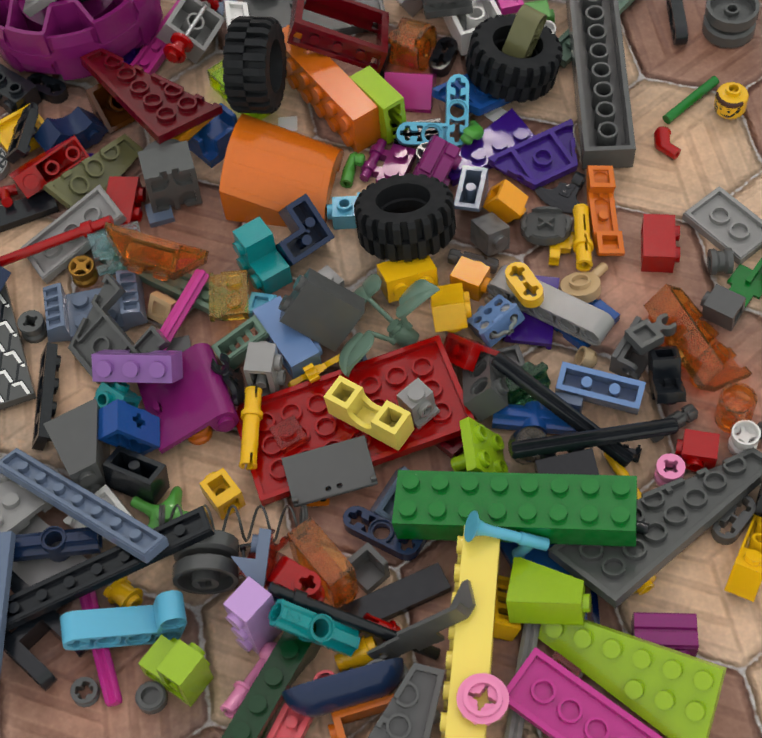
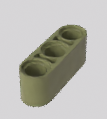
M526 4L522 5L517 12L501 52L516 58H531L546 23L547 15Z

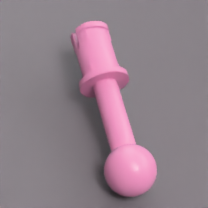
M267 642L259 652L260 659L243 682L236 681L234 683V690L220 706V710L228 718L233 719L275 648L276 642Z

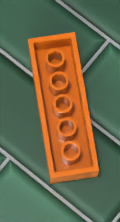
M289 25L282 28L287 56V73L285 78L291 88L297 89L305 103H310L314 107L316 114L320 118L323 117L333 132H337L347 147H351L355 152L359 153L375 144L378 139H381L378 106L330 57L288 44ZM298 32L293 35V37L301 39L302 36Z

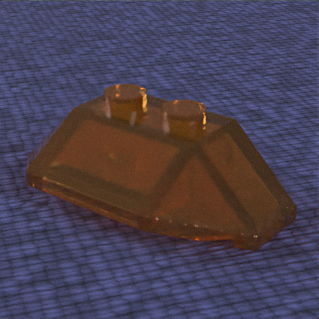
M105 223L104 229L108 241L122 265L133 273L142 274V272L153 274V277L158 280H176L207 263L209 255L207 250L112 223Z

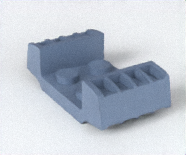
M134 269L115 272L117 282L126 292L108 310V313L124 332H127L132 327L148 323L142 280ZM61 283L43 288L49 343L71 341L83 317L87 318L93 306L91 301L94 295H99L102 287L71 294H65Z

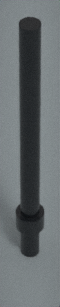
M273 582L268 587L267 591L276 598L286 600L317 614H327L332 620L385 641L397 637V631L308 597L307 592L297 588L293 591ZM431 645L420 651L416 648L411 651L437 660L441 649Z

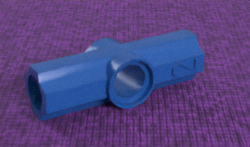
M530 401L525 403V405L508 404V406L493 414L492 428L522 431L524 435L532 438L544 437L547 433L561 435L577 432L538 401Z

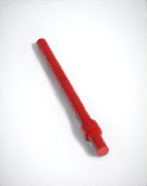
M111 215L95 221L88 220L82 222L77 228L0 256V266L9 265L82 236L87 238L95 235L96 231L114 225Z

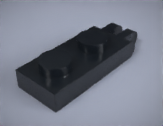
M34 102L23 109L21 117L17 121L5 160L12 164L20 158L24 159L30 152L31 146L29 143L37 131L35 124L39 115V107Z

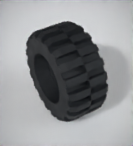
M501 14L496 15L494 18L489 17L478 24L471 35L465 66L472 83L476 87L479 86L483 93H489L495 99L502 98L505 99V102L511 103L512 101H518V103H525L527 100L534 101L546 95L555 84L563 56L562 46L558 37L552 34L550 28L545 26L531 58L512 57L501 51L516 14H509L508 16Z
M236 17L227 28L228 32L225 35V46L223 47V82L225 83L224 90L227 95V101L230 107L238 113L272 114L281 106L286 85L287 56L282 26L273 17Z
M406 173V175L399 176V174L392 175L391 178L387 179L384 177L379 179L377 183L368 185L366 190L363 189L354 204L359 243L369 254L375 255L382 260L386 258L392 262H398V260L409 262L416 258H419V260L424 259L429 254L434 255L438 253L440 248L444 249L455 235L456 219L452 191L445 183L440 182L435 177L429 178L424 174L413 175V173Z

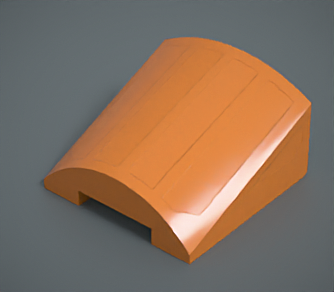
M242 113L230 136L220 179L219 194L226 220L248 223L260 216L266 225L287 227L278 212L304 194H307L326 223L327 204L330 201L336 173L340 171L344 150Z

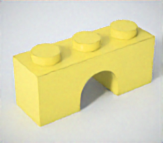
M340 375L324 395L329 414L398 451L414 431L411 412L388 400L385 401L382 407L375 404L366 396L363 387Z

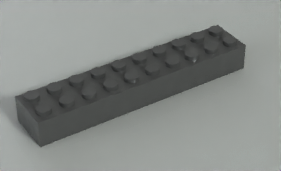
M566 0L582 169H587L588 165L613 166V168L633 167L636 145L618 0Z

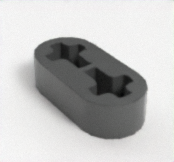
M748 495L745 496L713 524L711 535L717 543L729 545L737 540L754 516L756 510L754 499ZM745 505L747 507L746 511L743 510L739 516H736L737 507ZM729 522L732 523L730 532L725 534L720 532L721 528H725Z

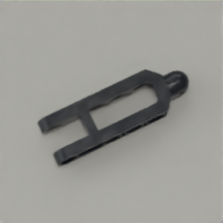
M12 570L10 590L14 594L30 587ZM55 610L17 627L12 633L6 632L3 651L45 691L57 679L29 650L49 631L62 642L61 615ZM76 650L75 652L81 658L88 650Z

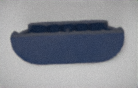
M401 657L387 659L305 682L283 691L282 697L287 706L296 713L306 717H319L390 695L402 680L404 661Z

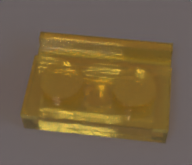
M247 270L224 271L217 275L209 273V317L211 322H215V319H222L223 321L249 319V280Z

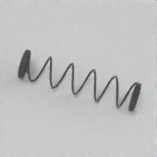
M164 504L159 505V526L165 523ZM178 504L172 509L169 521L173 519L176 507H178L180 515H183L182 509ZM204 504L203 506L206 507L211 524L213 526V529L215 530L211 511L206 504ZM234 504L229 507L222 527V531H225L229 513L232 507H234L242 538L245 542H248L258 509L261 507L268 529H271L266 509L262 505H259L254 512L247 539L245 538L239 511ZM286 505L281 513L275 538L271 534V540L273 542L277 540L285 510L290 508L298 539L300 542H306L308 537L307 506L302 505L300 507L298 527L293 508L290 505Z

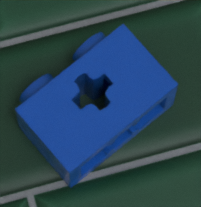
M114 400L98 409V440L115 447L119 445L144 456L160 447V417L148 413L144 409L132 406L126 401Z

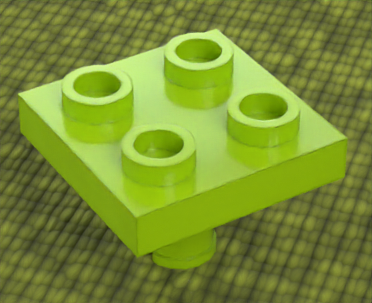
M470 417L460 420L464 453L451 458L452 469L459 472L508 473V466L503 454L504 442L501 436Z

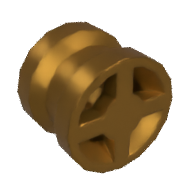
M77 256L68 265L69 272L76 286L88 288L97 282L98 272L94 261L89 256Z

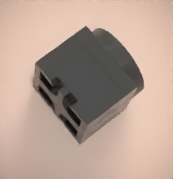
M169 139L161 144L154 141L147 145L143 151L137 152L153 213L169 210V205L171 207L175 206V209H181L180 205L182 204L188 207L202 204L196 171L187 140L181 142L176 139Z

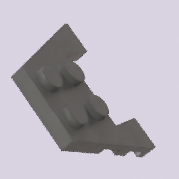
M109 274L104 276L102 280L104 285L99 295H94L91 301L93 306L87 318L83 317L68 346V349L91 377V354L104 349L130 350V353H148L155 350H164L171 344L161 331L152 325L135 344L108 313V310L126 292L117 280Z

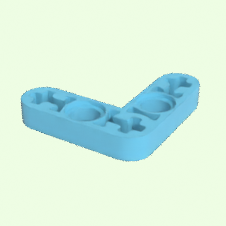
M454 74L447 81L445 123L403 122L399 125L395 134L398 143L403 146L418 147L422 143L429 142L425 137V131L433 128L437 130L439 137L457 147L464 145L460 139L458 142H454L455 139L450 137V134H453L455 130V124L450 125L449 123L464 122V125L460 124L458 126L459 134H463L464 128L468 127V79L464 75ZM456 80H459L460 85H464V88H461L459 92V98L464 97V100H450V97L454 98L456 96V89L451 87ZM455 104L462 106L464 109L463 116L459 118L452 116L450 113L451 106ZM405 128H409L411 133H417L418 128H422L420 134L421 141H417L418 136H410L409 140H405V137L400 135V132H404Z

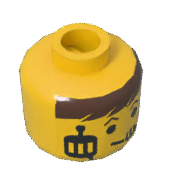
M736 82L722 84L717 89L714 109L716 113L724 119L741 117L747 107L748 90Z

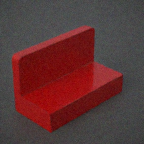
M448 332L443 344L450 362L471 372L474 371L481 351L494 356L500 352L478 341Z

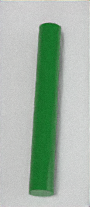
M716 76L708 79L663 116L664 122L667 124L671 123L718 85L719 79Z

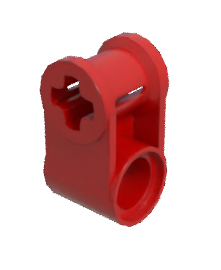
M282 556L265 580L267 587L273 582L293 591L297 588L307 592L308 597L321 602L325 600V590L319 575L286 556Z

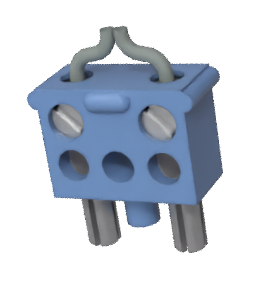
M500 294L496 297L491 295L485 296L484 301L486 305L480 306L475 314L472 313L471 318H467V323L474 334L489 347L494 346L506 335H511L514 332V328L525 319L517 303H511Z

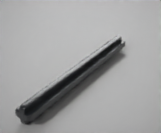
M499 352L492 360L491 365L577 432L600 429L595 423L503 353ZM621 443L597 446L623 467L628 466L635 456L634 453Z
M672 417L516 441L510 445V454L513 459L673 435L679 431L677 419Z

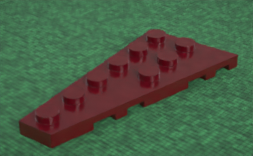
M103 48L80 57L82 66L159 144L223 113L222 105L216 102L210 104L204 101V97L197 93L195 95L184 91V87L155 73L150 75L144 72L143 67L137 64L131 66L125 63L122 57Z

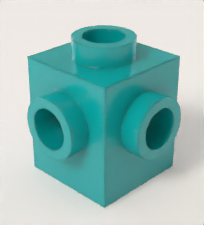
M101 382L94 397L100 408L117 399L126 401L128 404L138 408L142 398L129 389L130 385L126 382Z

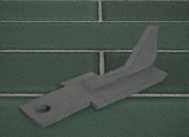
M467 579L461 583L449 608L396 632L397 637L369 650L367 655L373 659L387 660L398 658L400 655L415 648L420 651L445 640L439 631L469 618L476 606L471 582Z

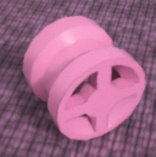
M672 453L662 455L657 460L654 473L657 485L662 486L681 477L683 478L686 468L683 459Z

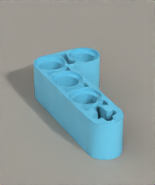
M170 590L158 594L153 605L75 610L60 616L63 648L69 651L154 644L161 634L169 640L173 637L180 639L187 625L183 593L178 590Z

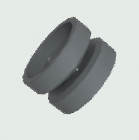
M707 0L702 24V32L705 38L712 44L722 48L741 47L750 42L755 33L760 2L758 0Z
M214 530L215 535L174 553V560L176 561L173 565L172 576L174 586L188 593L202 595L223 593L235 588L239 583V568L231 556L239 557L238 539L233 534Z

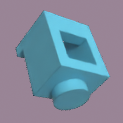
M357 192V196L332 197V204H327V218L333 221L334 230L357 228L354 204L360 192Z

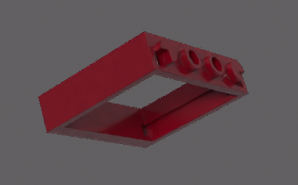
M293 0L287 43L361 68H366L370 65L380 74L388 54L389 12L354 0H305V3L304 0ZM303 9L377 33L376 44L302 20ZM374 22L378 23V28L372 26ZM296 32L302 34L301 39L295 38L293 35ZM372 57L376 58L375 64L371 63Z

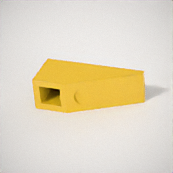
M755 514L724 589L754 602L762 582V517Z

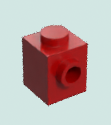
M685 429L683 439H677L675 454L683 459L686 469L691 472H696L705 467L708 470L712 469L717 462L720 434Z

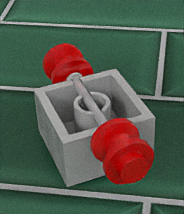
M223 0L179 1L156 36L166 43L163 52L168 61L183 63L186 58L194 64L199 61L225 21V18L216 12L219 8V2Z

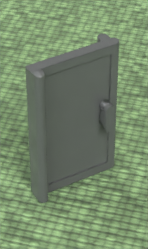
M365 435L281 458L294 508L378 484Z

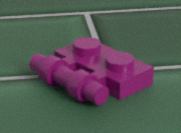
M378 139L369 151L370 156L361 167L362 172L359 178L364 182H368L370 177H374L377 183L379 179L384 177L387 179L391 178L392 175H406V173L410 172L416 159V149L393 144L391 150H386L387 142L384 139ZM379 160L384 161L382 167L377 166Z

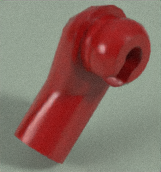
M660 126L654 132L655 148L675 160L678 158L681 149L670 143L671 130L668 127Z

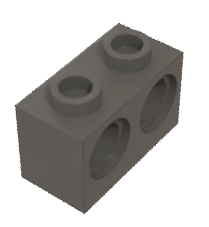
M490 354L477 361L473 372L465 369L462 370L463 404L480 422L508 406L507 393L509 389L506 384V376L491 365L493 358Z

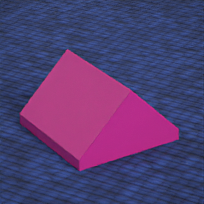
M385 72L384 79L404 97L405 112L431 113L433 104L432 88L436 85L437 74Z

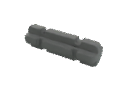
M450 249L449 264L456 265L461 256H464L474 261L483 262L490 267L491 274L497 272L499 260L496 258L488 257V259H485L483 255L466 251L463 254L461 250Z
M687 404L681 408L682 411L677 410L665 418H676L680 429L686 425L685 422L690 423L697 419L699 413L693 404ZM664 436L654 437L650 439L652 440V442H658L662 440Z

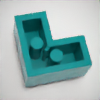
M260 216L232 231L235 240L232 246L239 257L236 259V262L242 272H248L250 281L256 290L260 288L263 293L272 294L293 282L290 266L276 250L273 233Z

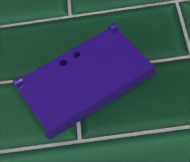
M535 275L538 280L559 289L560 278ZM522 312L525 317L524 321L514 328V332L511 335H506L503 338V342L546 346L547 350H551L554 327Z

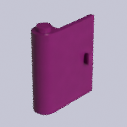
M207 343L195 344L182 352V379L174 383H137L146 411L160 417V447L158 449L162 454L209 425L216 431L228 432L239 422L238 414L226 383L223 380V375L217 374L211 369L212 359L217 364L218 362L212 347Z

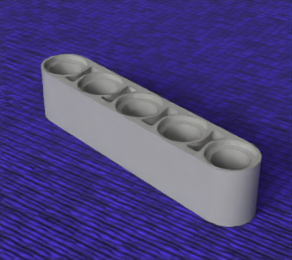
M503 265L487 285V290L493 297L500 294L511 303H517L522 312L593 346H599L615 324L614 319L607 312L540 280L538 281L541 283L544 291L543 303L536 308L524 307L506 283L505 269L507 265ZM517 273L513 275L517 276L520 279V281H523L522 275L519 276L517 275ZM526 289L527 295L530 294L532 297L536 296V294H531V292L528 289Z

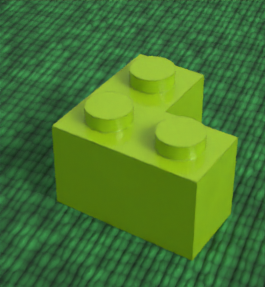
M162 634L138 663L144 675L160 683L167 691L190 707L214 678L209 668L211 664L205 659L203 649L193 642L187 645L182 640L174 637L169 640Z

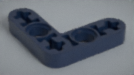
M360 506L348 508L343 515L344 527L349 534L404 561L415 559L427 542V540L412 539V548L408 547L404 551L402 550V544H407L410 539H397L392 521ZM360 516L362 523L357 522L355 525H352L351 518L357 519ZM384 527L390 531V534L385 539H377L373 535L374 531Z

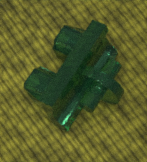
M527 361L521 366V368L549 388L551 381L547 375L548 366L545 363L541 362L536 366ZM506 377V384L509 389L507 393L508 404L524 405L530 401H537Z

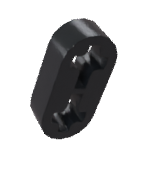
M443 37L438 40L429 59L430 74H437V77L440 78L449 74L458 54V43L454 38Z
M34 73L27 78L28 81L37 86L41 99L60 104L69 97L67 87L61 80L43 73Z

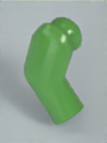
M471 120L468 127L464 128V133L460 136V140L467 145H471L474 139L479 140L482 138L484 130L477 121Z
M353 152L349 155L340 180L342 187H352L357 166L362 167L365 162V155L363 153Z

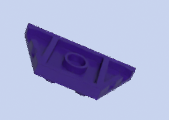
M572 119L488 157V164L533 191L538 186L543 187L576 171L578 160L575 153L576 143L573 136Z

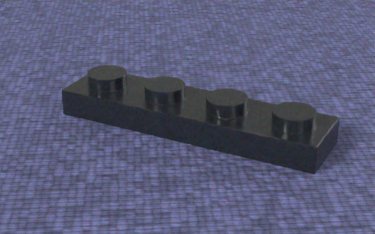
M47 342L40 359L32 449L43 451L48 441H52L43 424L50 421L51 417L54 418L57 402L53 401V394L57 393L59 378H55V371L59 370L61 356L57 355L58 344Z

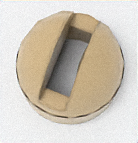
M581 346L574 358L575 365L593 368L598 361L596 352L586 346Z

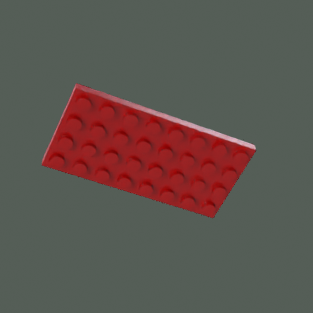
M437 335L357 363L352 369L349 378L340 369L320 376L321 379L312 384L308 380L263 396L261 398L263 419H261L259 426L257 468L251 470V474L260 502L264 506L291 496L281 458L365 435L374 467L461 436L459 421L467 417L474 419V416L463 404V390L440 336ZM340 375L363 387L366 396L375 404L382 407L385 401L388 400L399 406L397 394L419 378L433 391L435 404L440 409V413L420 429L414 425V431L398 451L329 414L324 395ZM244 403L235 406L239 417V422L236 426L240 439H242L243 420L240 415L242 409H244Z

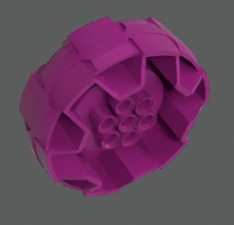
M0 0V56L7 64L19 72L62 75L64 80L90 77L92 75L82 66L80 57L101 48L124 57L133 48L137 50L142 45H147L156 33L163 17L160 5L161 0H89L84 2L78 0H56L32 17L23 12L25 0Z

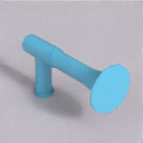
M475 510L469 514L466 520L464 538L467 542L472 541L475 536H489L517 543L519 546L512 550L513 558H524L533 548L547 551L549 548V538L487 524L479 519L478 513Z

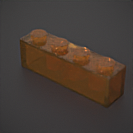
M666 284L643 305L649 313L648 318L652 323L656 322L657 317L664 313L668 314V323L664 325L677 323L676 333L672 336H664V342L668 346L677 347L681 356V366L687 370L691 376L689 378L690 382L697 389L715 392L752 375L746 366L740 368L734 361L737 355L731 347L727 348L716 339L719 335L716 329L706 321L700 320L703 314L682 288Z

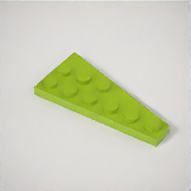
M585 619L584 625L541 624L538 639L666 737L709 738L726 667Z

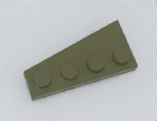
M123 134L101 148L99 152L91 157H87L71 170L69 169L61 174L54 181L45 184L43 189L69 209L99 184L106 191L109 176H122L138 158L137 152L144 149L126 134Z

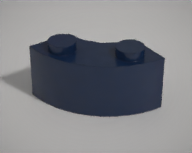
M77 107L72 113L63 118H46L33 137L44 151H47L75 135L86 150L98 144L108 132V129L95 114Z

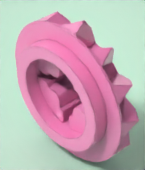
M487 673L471 675L461 683L457 691V706L463 718H467L474 725L485 724L489 726L491 723L501 720L508 709V690L505 684L494 675ZM487 689L488 700L492 703H485L484 707L479 711L478 701L473 699V697H481L482 693Z

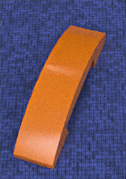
M588 165L586 176L587 205L589 207L590 230L598 256H624L622 231L618 229L614 200L616 185L613 166Z

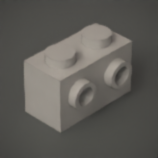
M267 341L248 342L243 369L247 386H256L255 393L257 388L260 387L263 390L262 397L280 391V386L285 385L286 370L282 369L283 357L278 354L276 343Z

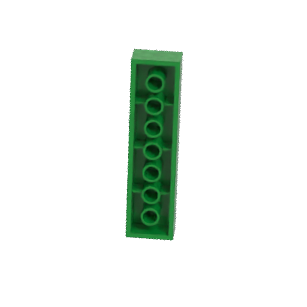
M398 470L392 526L397 539L457 541L458 536H463L464 525L469 514L475 510L478 513L479 519L487 524L549 538L550 544L636 547L637 476ZM500 539V542L514 543V542L505 541V540H501V539Z

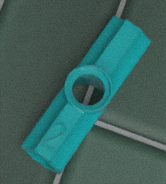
M277 599L268 615L270 626L295 635L303 642H312L348 657L352 656L359 647L361 640L359 631L332 620L327 614H317L286 600ZM314 623L316 624V627H317L315 633H314V631H313V625H314Z

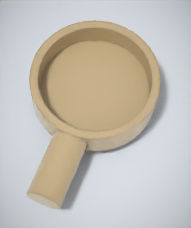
M601 262L591 272H575L567 275L560 283L561 291L586 303L596 300L601 294L600 277L608 271L607 264Z

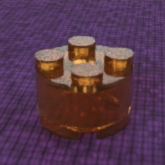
M402 17L396 30H391L388 37V43L391 45L390 64L417 71H425L429 67L431 48H435L437 43L436 27L427 22Z

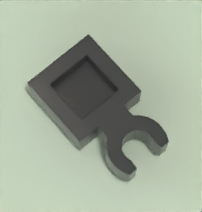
M664 313L659 315L654 323L646 319L625 330L624 338L640 355H643L663 344L664 336L674 335L677 331V323L664 325L668 323V314Z

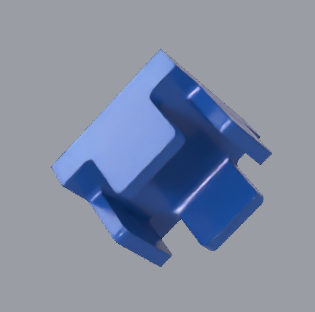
M222 103L220 105H222L223 113L214 117L188 141L190 151L211 168L225 158L230 136L238 121L236 114Z

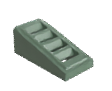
M253 315L211 347L219 359L221 353L226 354L230 359V367L234 370L245 360L248 342L264 341L270 335L258 318ZM253 327L258 332L255 336L250 331ZM245 335L250 339L246 343L242 339ZM239 342L241 346L236 349L235 345Z

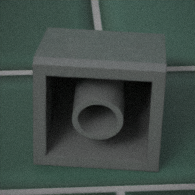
M96 399L84 403L43 424L71 480L93 494L106 484L102 464L110 456V444L98 440V409L100 407Z

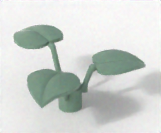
M377 274L369 275L362 283V286L358 287L353 293L364 298L365 303L368 301L390 323L387 328L389 337L371 330H367L364 334L361 332L355 334L345 344L339 356V366L343 374L349 378L354 366L372 347L374 337L387 341L393 346L396 343L401 347L416 343L419 339V333L412 328L413 325L408 322L406 316L433 294L440 291L436 285L424 279L417 280L410 285L399 299L400 306L396 309V316L399 319L394 320L371 298L380 289L382 281Z

